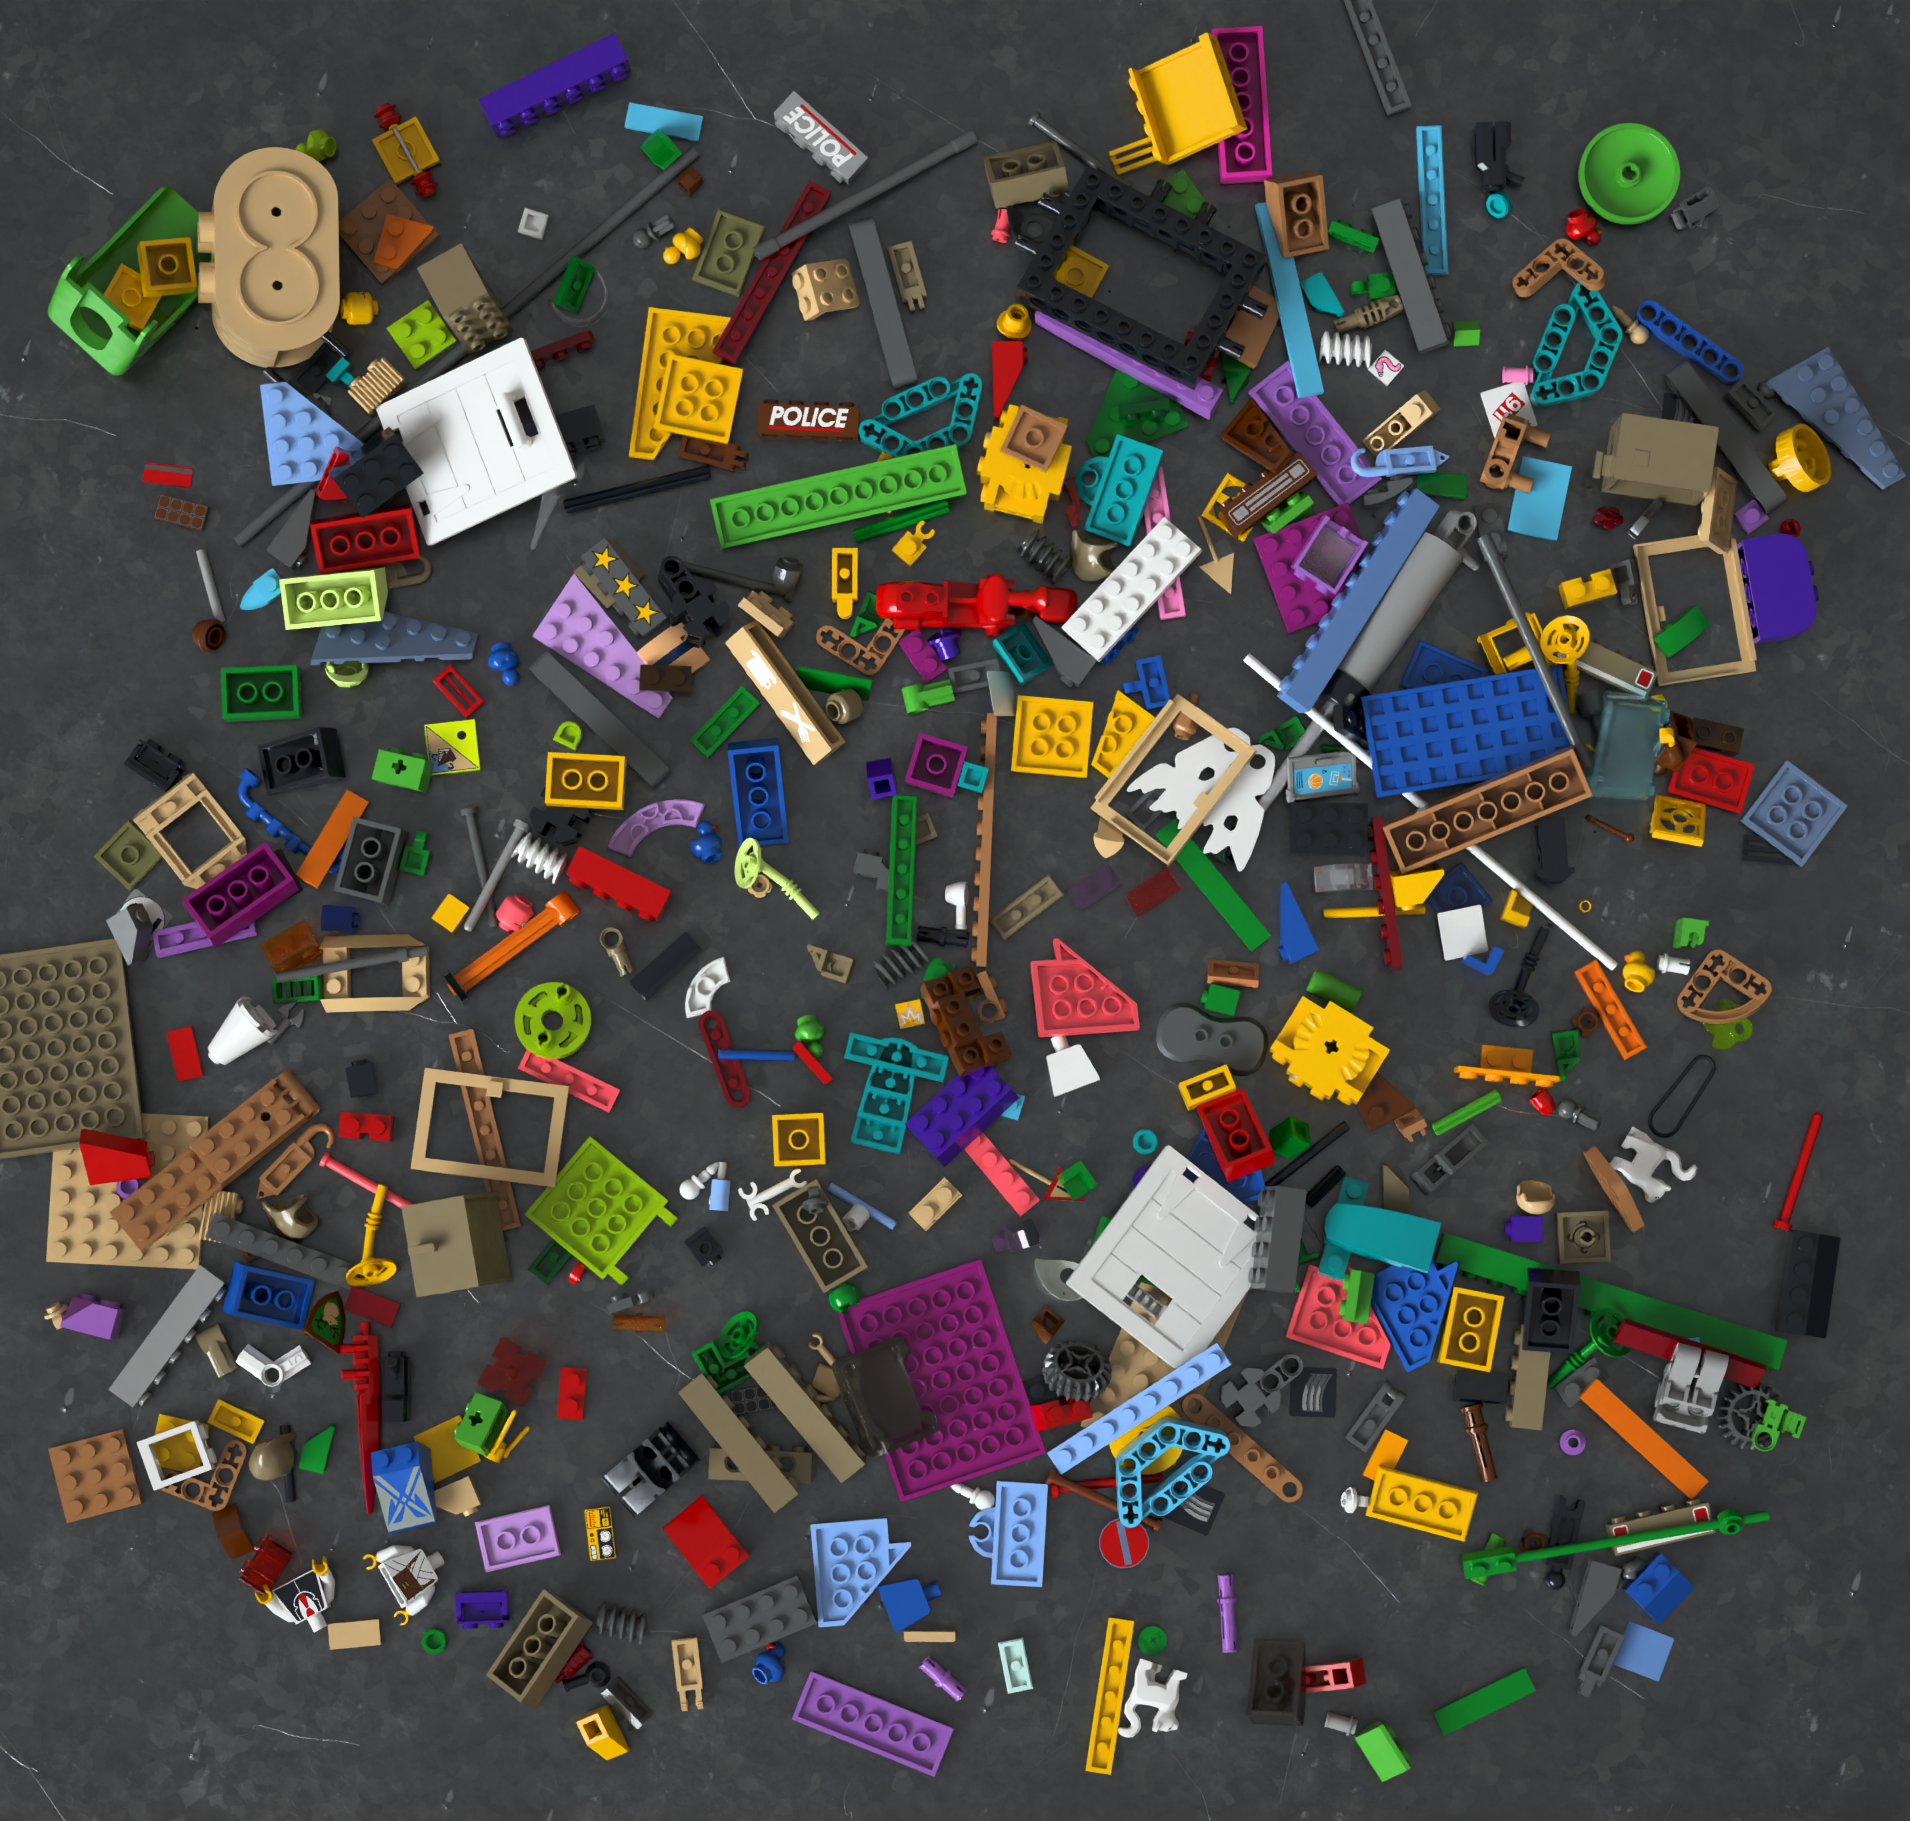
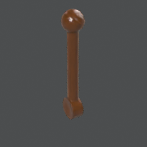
M1587 814L1585 818L1587 821L1625 838V841L1628 843L1634 841L1632 833L1626 834Z

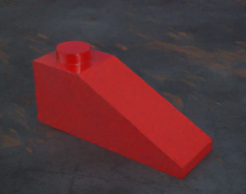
M992 341L994 421H999L1002 411L1023 371V363H1028V348H1023L1022 341Z
M1362 1658L1331 1661L1280 1670L1284 1695L1349 1689L1366 1684Z

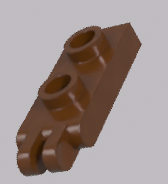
M683 435L678 457L734 471L735 467L745 469L746 463L737 461V458L748 459L749 454L740 451L741 446L724 444Z

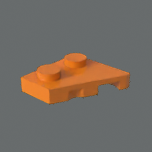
M387 214L373 261L374 264L400 270L407 262V259L420 248L423 241L434 233L435 228Z

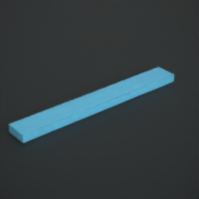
M1266 202L1258 203L1255 205L1265 254L1267 255L1266 259L1297 396L1302 398L1321 395L1324 393L1294 257L1282 258Z

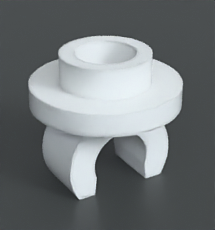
M1348 1487L1343 1492L1341 1505L1347 1513H1353L1356 1506L1368 1507L1369 1497L1357 1495L1355 1488Z

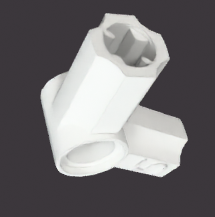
M247 1344L235 1361L269 1387L281 1385L285 1380L312 1364L308 1354L301 1345L273 1361L250 1344ZM270 1368H276L279 1371V1379L276 1382H271L267 1377Z

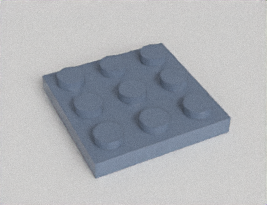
M1786 760L1740 821L1802 867L1848 805Z

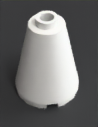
M242 996L236 1002L209 1044L208 1056L214 1063L226 1065L278 1033V1030H273L276 1024L271 1016L260 1005L256 1007L251 1005V998Z

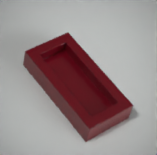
M352 1286L343 1310L392 1328L401 1304Z

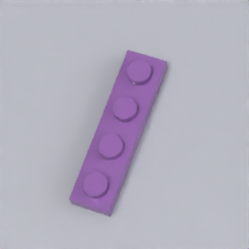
M255 921L224 943L256 936ZM196 922L152 932L155 952L158 958L213 946Z

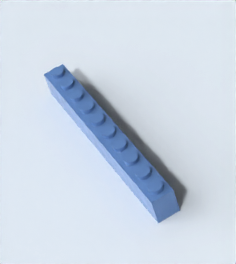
M1417 488L1404 491L1396 501L1398 506L1394 512L1391 511L1386 516L1383 522L1385 524L1384 528L1372 538L1370 550L1365 552L1358 560L1357 564L1359 567L1356 572L1348 576L1344 583L1346 585L1345 589L1332 601L1331 605L1333 608L1329 614L1327 613L1321 618L1318 624L1320 626L1319 630L1307 640L1305 652L1303 655H1299L1293 662L1292 667L1294 669L1291 674L1284 677L1281 681L1277 697L1298 713H1305L1311 710L1440 507Z

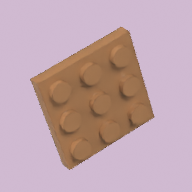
M391 179L387 180L339 221V235L382 285L440 237L434 230V233L423 241L420 248L407 259V262L400 270L374 264L373 261L387 214L430 225Z
M124 1429L48 1449L67 1523L143 1503Z

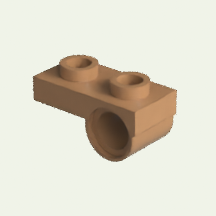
M986 970L976 974L986 998L978 1006L979 1018L985 1023H993L1005 1019L1004 1013L1008 1009L1003 997L997 998L994 989H997L998 986L993 974L987 975ZM992 1004L995 1006L996 1015L992 1018L984 1017L981 1011L984 1005Z

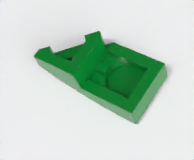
M1220 353L1230 403H1233L1237 399L1238 393L1249 383L1250 368L1246 364L1224 353Z
M332 1423L328 1428L319 1433H314L305 1441L299 1463L300 1469L324 1474L336 1424Z

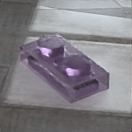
M1107 863L1067 889L1066 892L1078 911L1081 912L1121 886L1122 883L1110 864Z

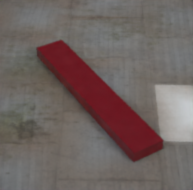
M1624 1318L1614 1336V1342L1670 1361L1678 1342L1701 1348L1699 1362L1705 1350L1728 1355L1729 1361L1724 1379L1749 1387L1753 1386V1388L1757 1387L1766 1372L1765 1364Z

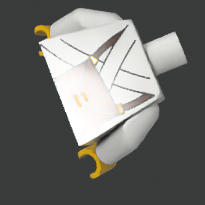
M393 1545L378 1551L377 1555L372 1553L363 1557V1559L369 1557L373 1559V1565L366 1569L377 1567L380 1569L401 1606L394 1614V1617L399 1613L405 1615L406 1620L400 1625H405L411 1616L416 1615L430 1602L435 1592L434 1583L438 1581L434 1570L444 1565V1560L438 1551L426 1557L422 1549L415 1550L411 1546Z

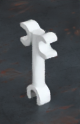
M801 1169L793 1170L790 1178L758 1194V1187L754 1182L750 1183L753 1188V1192L750 1195H746L742 1188L738 1189L739 1195L746 1199L750 1207V1216L754 1221L757 1220L755 1216L757 1208H762L766 1215L769 1214V1209L765 1204H762L763 1202L793 1187L802 1188L807 1185V1181L802 1183L795 1182V1175L802 1172Z

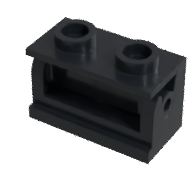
M140 739L141 744H137L124 762V765L167 792L176 785L186 769L181 766L183 761L172 753H169L168 756L161 753L160 749L162 747L151 739L147 743Z

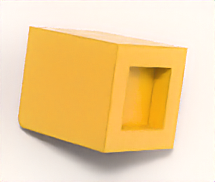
M1511 890L1500 920L1525 928L1530 919L1529 914L1533 904L1521 894H1518V891Z
M448 894L432 916V919L455 934L472 909L451 894Z

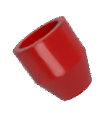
M1545 1087L1535 1092L1529 1098L1535 1109L1545 1116L1556 1109L1553 1097Z

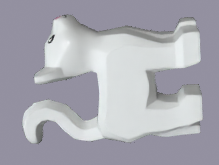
M1635 1127L1630 1129L1621 1145L1624 1149L1631 1148L1636 1152L1633 1161L1630 1162L1614 1156L1609 1163L1614 1170L1622 1172L1632 1184L1642 1188L1645 1200L1649 1203L1655 1202L1666 1191L1671 1190V1187L1663 1180L1652 1177L1654 1170L1663 1160L1671 1161L1672 1172L1680 1180H1691L1697 1173V1166L1694 1164L1688 1170H1683L1680 1156L1675 1151L1654 1143L1646 1133Z
M1140 1659L1135 1671L1134 1686L1125 1704L1124 1711L1126 1717L1131 1722V1726L1129 1728L1120 1727L1118 1729L1119 1734L1126 1738L1138 1734L1141 1728V1721L1135 1712V1708L1139 1704L1159 1709L1153 1719L1152 1731L1168 1732L1177 1730L1179 1721L1176 1719L1175 1709L1179 1701L1180 1681L1186 1679L1187 1673L1173 1669L1165 1685L1155 1682V1675L1161 1671L1162 1665Z

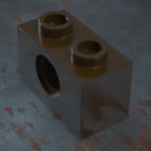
M1695 717L1691 720L1697 742L1695 747L1732 756L1739 753L1744 728Z

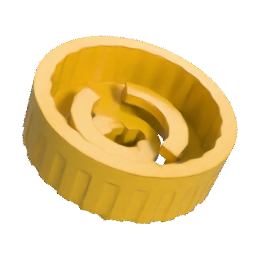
M1797 424L1778 434L1776 438L1777 458L1768 463L1769 472L1777 482L1787 478L1794 487L1802 492H1809L1829 482L1831 477L1830 459L1822 440L1812 428L1805 424Z

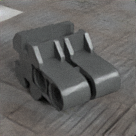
M1285 1353L1263 1370L1244 1366L1238 1373L1245 1380V1383L1236 1389L1231 1381H1225L1220 1387L1219 1400L1227 1408L1237 1401L1242 1409L1233 1416L1235 1421L1241 1426L1256 1427L1262 1421L1254 1411L1264 1405L1273 1414L1280 1408L1281 1393L1279 1390L1302 1372L1303 1361L1297 1355ZM1289 1358H1293L1296 1361V1368L1292 1372H1287L1284 1368V1363ZM1268 1374H1274L1276 1377V1384L1271 1388H1267L1264 1384V1378Z

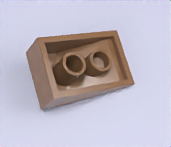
M1304 171L1265 179L1266 205L1282 258L1329 249L1323 175L1312 171Z

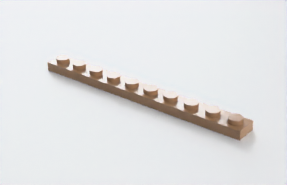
M987 713V719H982L981 734H986V745L981 744L980 760H985V767L989 768L984 784V794L978 795V810H983L982 820H977V835H982L981 845H976V860L981 861L980 871H975V886H980L979 896H974L973 910L978 911V921H973L972 936L977 937V947L972 946L971 962H976V968H986L997 728V716H994V713Z

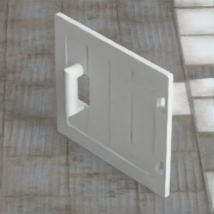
M525 338L512 341L376 407L383 429L385 430L388 427L393 431L399 429L403 439L401 443L424 472V474L407 485L406 490L427 545L431 546L577 478L576 470ZM523 398L526 399L538 434L533 437L526 435L514 402ZM498 410L501 411L502 416L504 418L505 424L507 426L508 432L514 445L512 447L510 445L503 423L499 416ZM426 501L430 514L423 515L420 502Z
M1167 1145L1071 1274L1066 1284L1167 1364L1177 1369L1206 1350L1250 1289L1251 1283L1248 1281V1275L1254 1263L1251 1251L1253 1243L1257 1239V1232L1253 1231L1243 1222L1247 1216L1254 1221L1259 1216L1174 1148ZM1186 1168L1198 1176L1193 1183L1182 1175ZM1141 1275L1172 1298L1168 1306L1162 1305L1136 1284ZM1126 1296L1157 1319L1154 1325L1127 1305L1123 1299Z

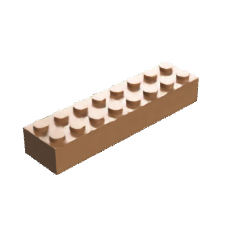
M1571 745L1384 822L1382 828L1400 870L1404 874L1589 798L1593 794L1574 747Z

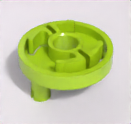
M548 982L537 985L530 989L517 1005L515 1012L517 1036L522 1045L538 1057L544 1059L568 1057L578 1051L589 1036L591 1012L588 1003L576 989L567 984ZM581 1009H582V1016H583V1024H582V1018H581ZM550 1013L560 1015L563 1019L562 1026L557 1030L547 1029L543 1024L545 1016Z

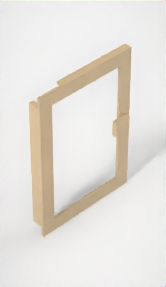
M1732 530L1728 554H1723L1741 661L1668 672L1666 657L1653 639L1661 630L1659 622L1666 621L1664 606L1657 607L1648 556L1708 546L1699 541L1698 535L1633 545L1654 670L1658 672L1656 677L1657 687L1756 672L1755 661L1757 657L1736 539H1733Z
M1177 694L1173 701L1169 700L1094 797L1096 801L1090 809L1166 865L1170 866L1257 753V750ZM1182 712L1239 753V755L1208 795L1204 792L1200 793L1193 803L1198 807L1170 845L1165 848L1108 805L1173 720Z
M425 1068L411 1169L555 1187L569 1086ZM436 1082L487 1089L486 1096L502 1098L503 1091L554 1097L544 1173L425 1158Z

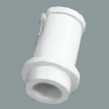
M1667 953L1658 956L1656 969L1661 970V973L1668 971L1688 975L1690 966H1687V964H1690V959L1670 957Z

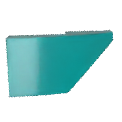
M1322 271L1300 282L1301 290L1311 306L1316 308L1317 313L1323 314L1324 311L1337 314V317L1345 316L1336 295Z

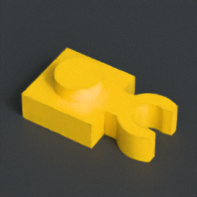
M923 520L917 524L914 535L907 531L891 550L910 567L927 549L923 541L930 540L935 534L934 529L928 534L921 532V528L925 525Z

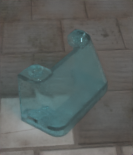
M1605 690L1603 703L1605 704L1601 714L1602 721L1593 761L1595 766L1590 768L1592 776H1587L1593 797L1647 801L1648 796L1653 797L1655 782H1652L1660 743L1659 729L1663 728L1664 723H1668L1670 708H1666L1665 700Z

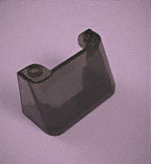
M902 1335L845 1356L832 1363L833 1374L861 1446L870 1457L888 1454L939 1431L936 1415L926 1408H920L904 1367L903 1361L907 1360L910 1350Z

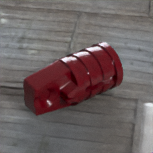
M580 1641L554 1682L560 1683L566 1677L571 1678L589 1660L594 1658L593 1653L582 1641Z

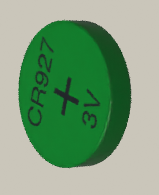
M1147 1626L1140 1631L1137 1642L1143 1653L1154 1656L1160 1654L1165 1649L1167 1637L1161 1628Z

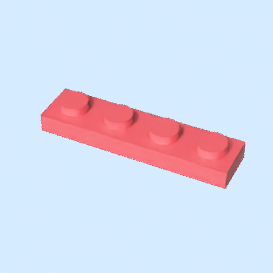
M526 1050L518 1069L548 1084L569 1086V1094L608 1113L611 1112L621 1091L562 1061L544 1059L532 1054L528 1050Z
M983 1132L964 1149L1020 1217L1040 1201Z

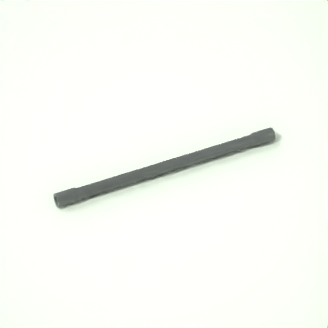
M970 129L953 138L949 143L787 231L754 246L753 251L757 259L761 261L809 232L949 156L978 143L976 135Z
M1491 533L1477 539L1485 560L1490 565L1570 746L1573 745L1583 771L1595 766L1591 755L1581 739L1500 559L1499 551Z

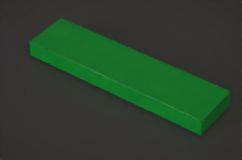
M1525 1667L1432 1713L1443 1735L1446 1736L1535 1692L1536 1689Z

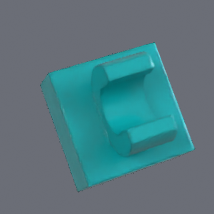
M343 357L325 375L335 386L342 381L349 387L355 379L349 374L353 367Z
M964 761L957 786L982 793L989 768Z

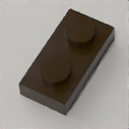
M640 665V691L691 692L692 667Z

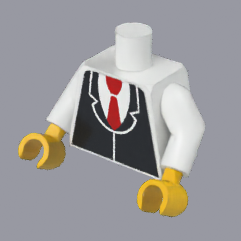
M322 1556L323 1564L321 1565L316 1564L313 1559V1570L272 1590L273 1594H271L268 1585H263L266 1591L264 1595H259L255 1591L258 1602L265 1604L275 1615L287 1622L298 1624L307 1619L313 1632L328 1626L321 1611L331 1607V1602L334 1599L335 1579L328 1567L327 1557Z

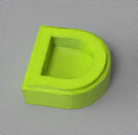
M566 721L559 726L553 740L576 751L583 738L582 728L576 722Z

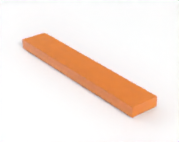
M1594 1378L1578 1396L1690 1500L1709 1482L1597 1378Z

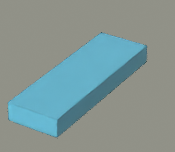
M629 102L624 127L625 129L652 134L658 129L668 137L699 142L704 118L699 115Z

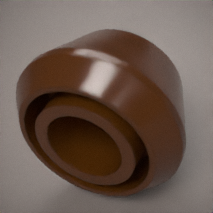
M218 619L202 620L194 626L192 638L204 652H214L224 642L225 629Z

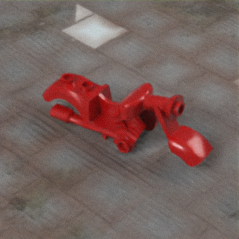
M987 574V579H980V584L943 580V585L920 581H895L882 583L877 587L876 612L881 618H893V627L895 629L918 630L920 627L984 628L987 636H1001V631L1004 628H1007L1008 625H1015V615L1007 614L1009 607L1022 606L1024 609L1039 613L1040 619L1045 623L1065 624L1077 611V594L1072 589L1046 587V585L1037 588L1035 591H1010L1015 589V580L1005 579L1001 574Z

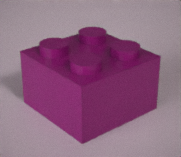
M919 733L905 784L954 798L968 747Z

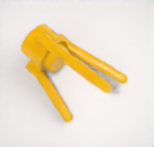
M516 1410L511 1412L488 1456H485L496 1463H500L502 1458L507 1459L512 1449L530 1430V1427L526 1426L505 1448L507 1443L503 1439L517 1414Z

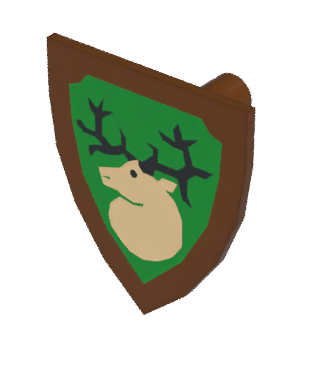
M339 1291L328 1293L320 1298L310 1310L305 1326L302 1327V1333L305 1336L310 1335L337 1355L340 1354V1344H343L345 1335V1313Z

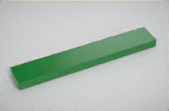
M897 794L892 796L886 945H912L918 795Z
M1173 819L1155 834L1166 848L1181 830L1178 829L1179 822L1176 819ZM1191 838L1175 860L1251 952L1270 938L1271 934Z

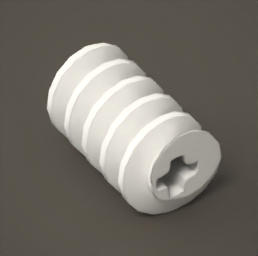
M1325 331L1320 343L1319 363L1322 357L1325 356L1327 364H1330L1332 358L1335 357L1337 365H1340L1342 359L1345 358L1347 366H1350L1352 360L1355 359L1357 367H1360L1364 360L1367 368H1369L1372 352V343H1370L1369 336H1365L1363 341L1360 342L1359 335H1355L1353 340L1350 341L1349 334L1346 333L1343 339L1340 340L1339 333L1335 332L1333 338L1330 339L1329 332Z
M530 832L518 843L511 858L519 854V863L528 859L527 868H531L536 864L535 873L539 874L545 870L544 878L548 879L553 875L552 883L555 884L567 866V854H563L560 858L557 857L558 848L550 853V843L541 847V838L539 837L534 842L531 841L533 833Z

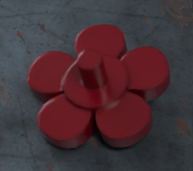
M1600 507L1597 509L1594 522L1596 524L1604 523V528L1613 529L1615 524L1620 525L1623 523V516L1619 514L1620 511L1616 507H1610L1609 511L1606 507Z

